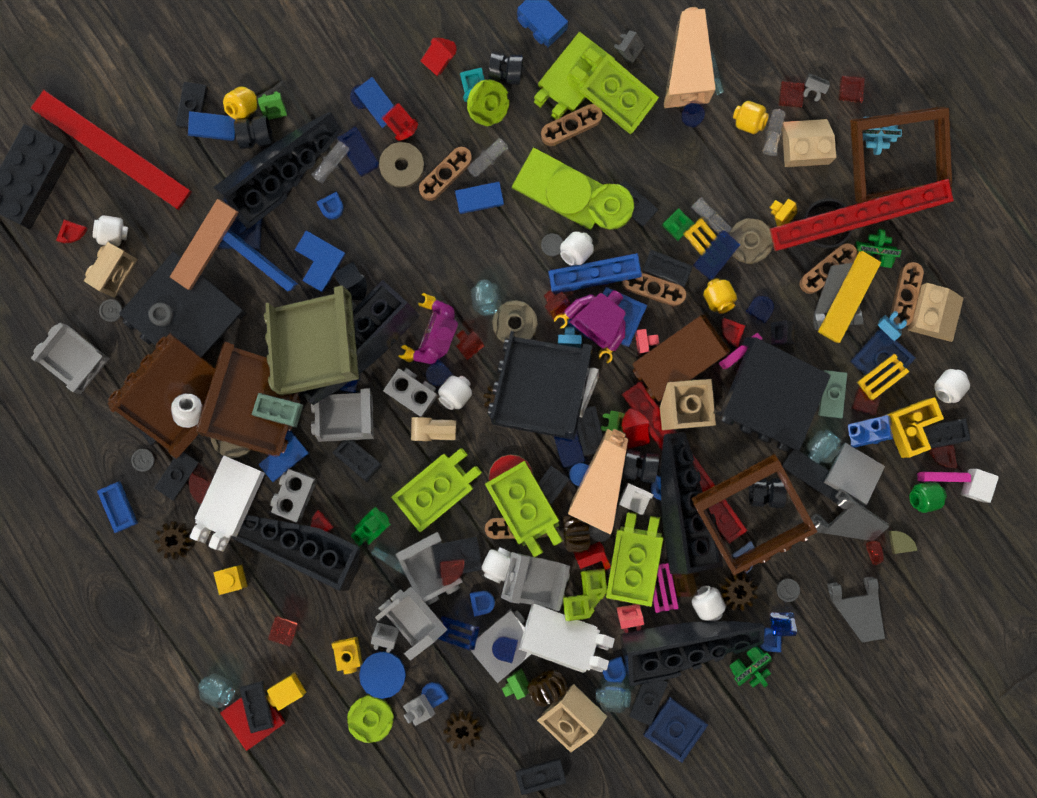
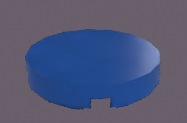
M380 651L366 658L361 666L359 677L362 687L368 694L383 699L392 697L400 691L405 682L406 671L403 662L398 656L392 652Z

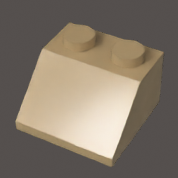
M827 119L782 122L785 167L829 165L836 158L835 135Z
M107 242L98 251V258L94 265L87 269L84 281L98 291L115 298L138 259Z
M930 283L921 285L914 318L908 326V331L953 342L963 297L949 288Z
M711 379L667 383L660 405L662 430L716 425L715 414L713 413L714 400Z
M573 684L568 688L565 696L552 703L537 721L572 752L597 733L607 715Z

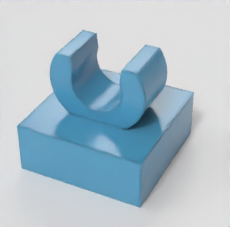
M894 311L890 318L884 315L878 322V326L894 341L901 336V329L907 324L906 319L901 323L894 322V318L898 315L897 311Z
M565 327V335H558V345L581 348V335H574V327Z

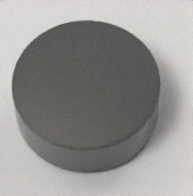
M156 303L149 310V318L155 325L163 327L173 321L174 312L169 305Z

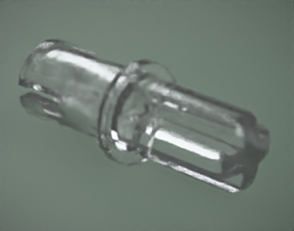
M780 109L772 111L769 127L765 130L767 136L763 153L766 155H777L779 140L783 136L782 127L785 112Z
M498 138L485 151H481V155L468 166V171L471 175L477 177L490 164L494 165V161L508 149V146L502 139Z
M339 141L327 156H323L324 160L311 175L323 184L334 168H338L337 164L349 151L348 146Z
M702 197L692 205L691 208L721 237H725L731 231V227L717 214L718 211H714Z

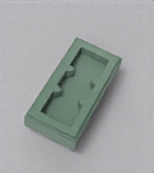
M824 370L831 377L819 403L818 416L841 419L843 418L847 373Z
M258 393L252 415L297 427L303 405Z

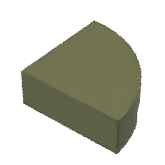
M889 531L893 554L917 551L915 542L907 534L899 531Z

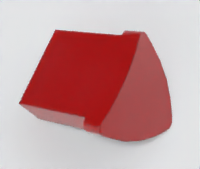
M433 38L432 44L421 59V62L436 76L441 75L457 50L453 41L444 38Z
M399 103L381 118L396 135L397 141L412 136L418 127V122L412 119Z
M628 409L622 420V432L626 435L625 438L628 439V449L650 444L649 420L642 413L634 409Z
M600 542L591 545L588 550L577 553L573 552L580 569L602 561L605 570L611 568L604 547Z

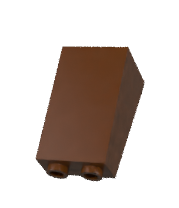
M703 314L632 364L634 366L633 372L640 381L644 380L648 386L646 391L652 399L656 398L659 402L663 399L668 382L691 380L727 355L730 349L705 314Z

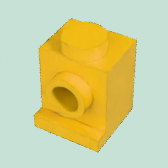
M358 637L338 640L332 643L337 671L343 670L344 674L357 672V667L363 664ZM348 653L351 656V660L345 661L343 654Z

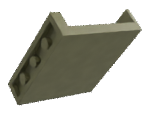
M343 285L334 287V294L294 304L274 308L270 303H265L266 312L264 313V320L267 324L265 339L269 349L267 363L270 367L268 383L273 391L283 396L359 379L351 293Z

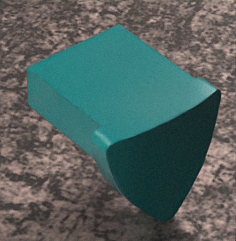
M482 67L460 73L465 93L463 96L464 102H467L472 88L480 81L485 80Z

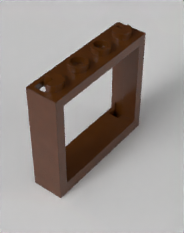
M940 106L850 120L855 202L862 203L923 186L917 185L866 193L862 130L934 120L937 181L949 179L952 191L949 108Z
M775 454L692 498L694 506L733 575L744 570L747 572L751 566L757 563L767 562L771 559L772 555L778 552H786L792 548V545L799 541H807V537L818 532ZM777 472L803 523L733 559L706 509Z

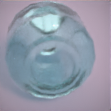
M481 280L471 289L473 309L479 312L480 315H492L501 307V294L497 284L490 283L489 280Z
M828 429L826 431H817L807 443V449L810 451L808 456L818 464L821 461L830 463L842 449L840 445L841 439Z
M217 673L204 677L198 687L200 699L215 708L227 706L235 694L232 681Z
M606 681L602 684L601 689L596 691V703H600L601 709L605 712L623 713L626 708L630 707L631 690L627 689L625 683Z

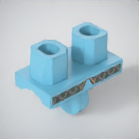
M897 125L882 127V129L862 130L863 141H867L866 148H873L874 155H880L882 149H889L890 142H896L897 138L902 136V129H898Z

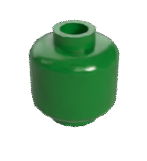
M927 481L915 485L911 490L909 499L915 509L919 512L927 513L941 509L945 504L947 495L945 489L939 483Z

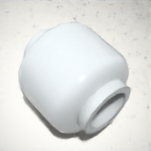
M103 215L99 220L94 221L93 238H96L98 244L106 245L109 242L118 247L122 240H127L128 227L124 226L121 218Z
M584 232L571 233L560 245L562 259L569 265L583 264L594 251L593 240Z
M946 370L934 384L936 396L945 403L959 402L970 389L967 375L961 370Z
M450 376L438 390L439 401L450 410L462 408L472 396L471 383L463 376Z
M187 393L177 396L171 406L173 420L177 425L185 428L198 424L203 409L199 398Z
M499 547L498 551L490 550L482 564V570L485 572L484 576L497 583H500L501 580L505 581L511 552Z
M710 586L701 587L697 590L698 595H695L692 599L695 611L702 620H719L726 609L724 599L717 588Z

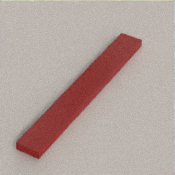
M45 90L42 91L32 105V110L176 209L180 210L192 193L189 189Z
M944 179L770 228L769 230L774 250L778 251L954 200L949 179Z
M640 381L623 393L622 397L631 409L642 413L649 420L648 432L662 451L664 434L677 433L675 429L662 430L660 408ZM694 457L693 465L695 470L700 473L702 479L700 485L704 492L714 487L715 484ZM725 499L709 507L710 513L715 515L718 531L728 544L748 531Z

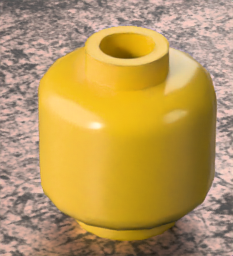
M242 86L230 91L223 99L225 112L235 120L245 119L257 110V97L255 93Z
M746 101L742 106H737L733 115V119H736V127L751 134H756L759 130L763 131L769 118V114L766 113V108L763 105L751 101Z
M716 278L707 283L708 287L704 290L703 296L711 311L723 314L735 307L734 303L737 300V295L729 281Z

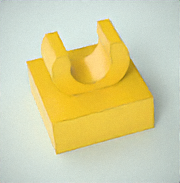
M790 199L784 205L775 200L770 207L772 209L771 213L775 216L777 226L790 223L798 213L796 203Z

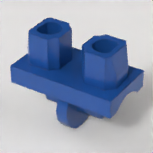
M888 415L848 424L851 446L854 448L894 439L891 430V418Z

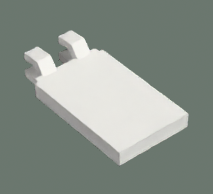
M223 456L195 517L197 525L194 526L190 538L205 543L212 530L216 533L212 535L209 547L224 552L230 537H237L265 473Z
M533 604L530 608L519 650L582 673L590 669L603 672V670H607L609 661L594 656L595 648L598 647L604 650L613 648L615 639L599 634L600 630L596 626L580 620L565 621L564 614Z

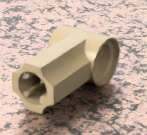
M412 417L411 441L456 440V421Z

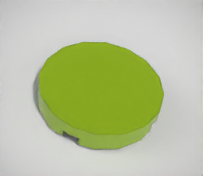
M490 79L477 83L470 91L467 100V110L470 117L476 123L484 126H492L502 121L509 108L506 88L501 83Z
M565 169L555 173L549 179L546 187V198L550 207L563 215L581 212L588 205L591 197V186L588 179L581 172L573 169Z
M604 184L591 195L589 213L593 221L600 227L609 230L618 229L626 225L632 218L634 211L633 197L622 185Z
M371 695L361 697L353 703L347 716L351 734L364 743L378 742L386 737L393 726L394 719L392 708L387 701Z

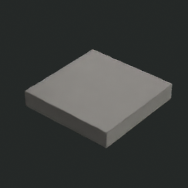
M844 443L824 483L837 491L841 489L846 491L854 501L865 506L885 466L849 444Z

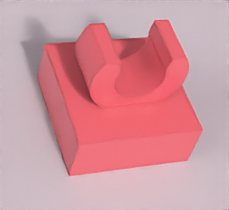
M646 329L635 332L638 355L647 354L649 346L659 344L658 335L647 336Z
M639 604L617 608L621 629H624L625 633H628V628L635 626L637 631L641 630L644 620Z

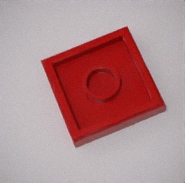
M242 697L220 712L246 751L286 723L276 707H272L270 704L275 726L250 733Z

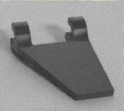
M853 263L830 267L814 312V330H819L825 319L824 313L829 311ZM860 305L850 325L863 324Z
M842 489L835 495L839 499L837 504L845 509L830 524L817 513L811 517L818 531L817 533L874 541L889 527L887 522L854 501Z
M873 576L863 577L864 586L867 591L866 595L842 599L841 585H838L837 582L827 584L831 601L862 643L885 639L878 597L879 586L876 578L874 579Z

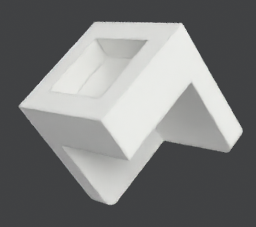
M969 469L968 473L971 474V482H964L960 495L980 502L991 503L998 476L979 469Z
M626 483L618 505L642 515L654 494Z

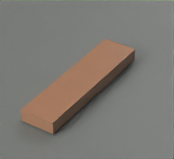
M217 199L170 275V278L186 289L192 290L239 212L222 200Z

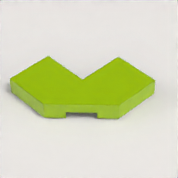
M605 569L581 571L583 595L563 597L565 621L591 617L595 611L594 608L607 593Z

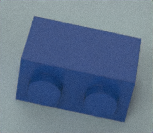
M525 0L517 8L519 23L524 28L528 27L533 32L537 42L540 44L544 43L547 47L553 44L568 28V21L548 0Z

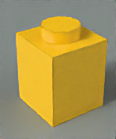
M242 565L214 572L219 595L248 587Z
M293 673L267 690V698L272 707L276 706L279 711L303 697L307 692L296 673Z

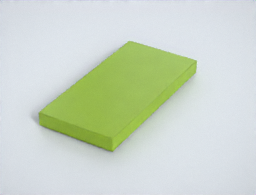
M533 147L513 183L512 189L555 211L550 207L546 198V187L549 179L561 170L573 168ZM584 175L590 183L592 195L603 184ZM589 203L577 214L563 215L589 230H592L595 224L589 213Z

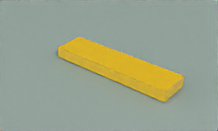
M864 251L858 253L818 330L820 334L836 343L841 342L881 264L880 261Z

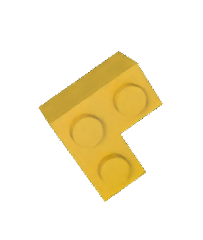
M935 397L922 400L887 414L891 418V430L901 458H910L931 449L923 427L944 419Z

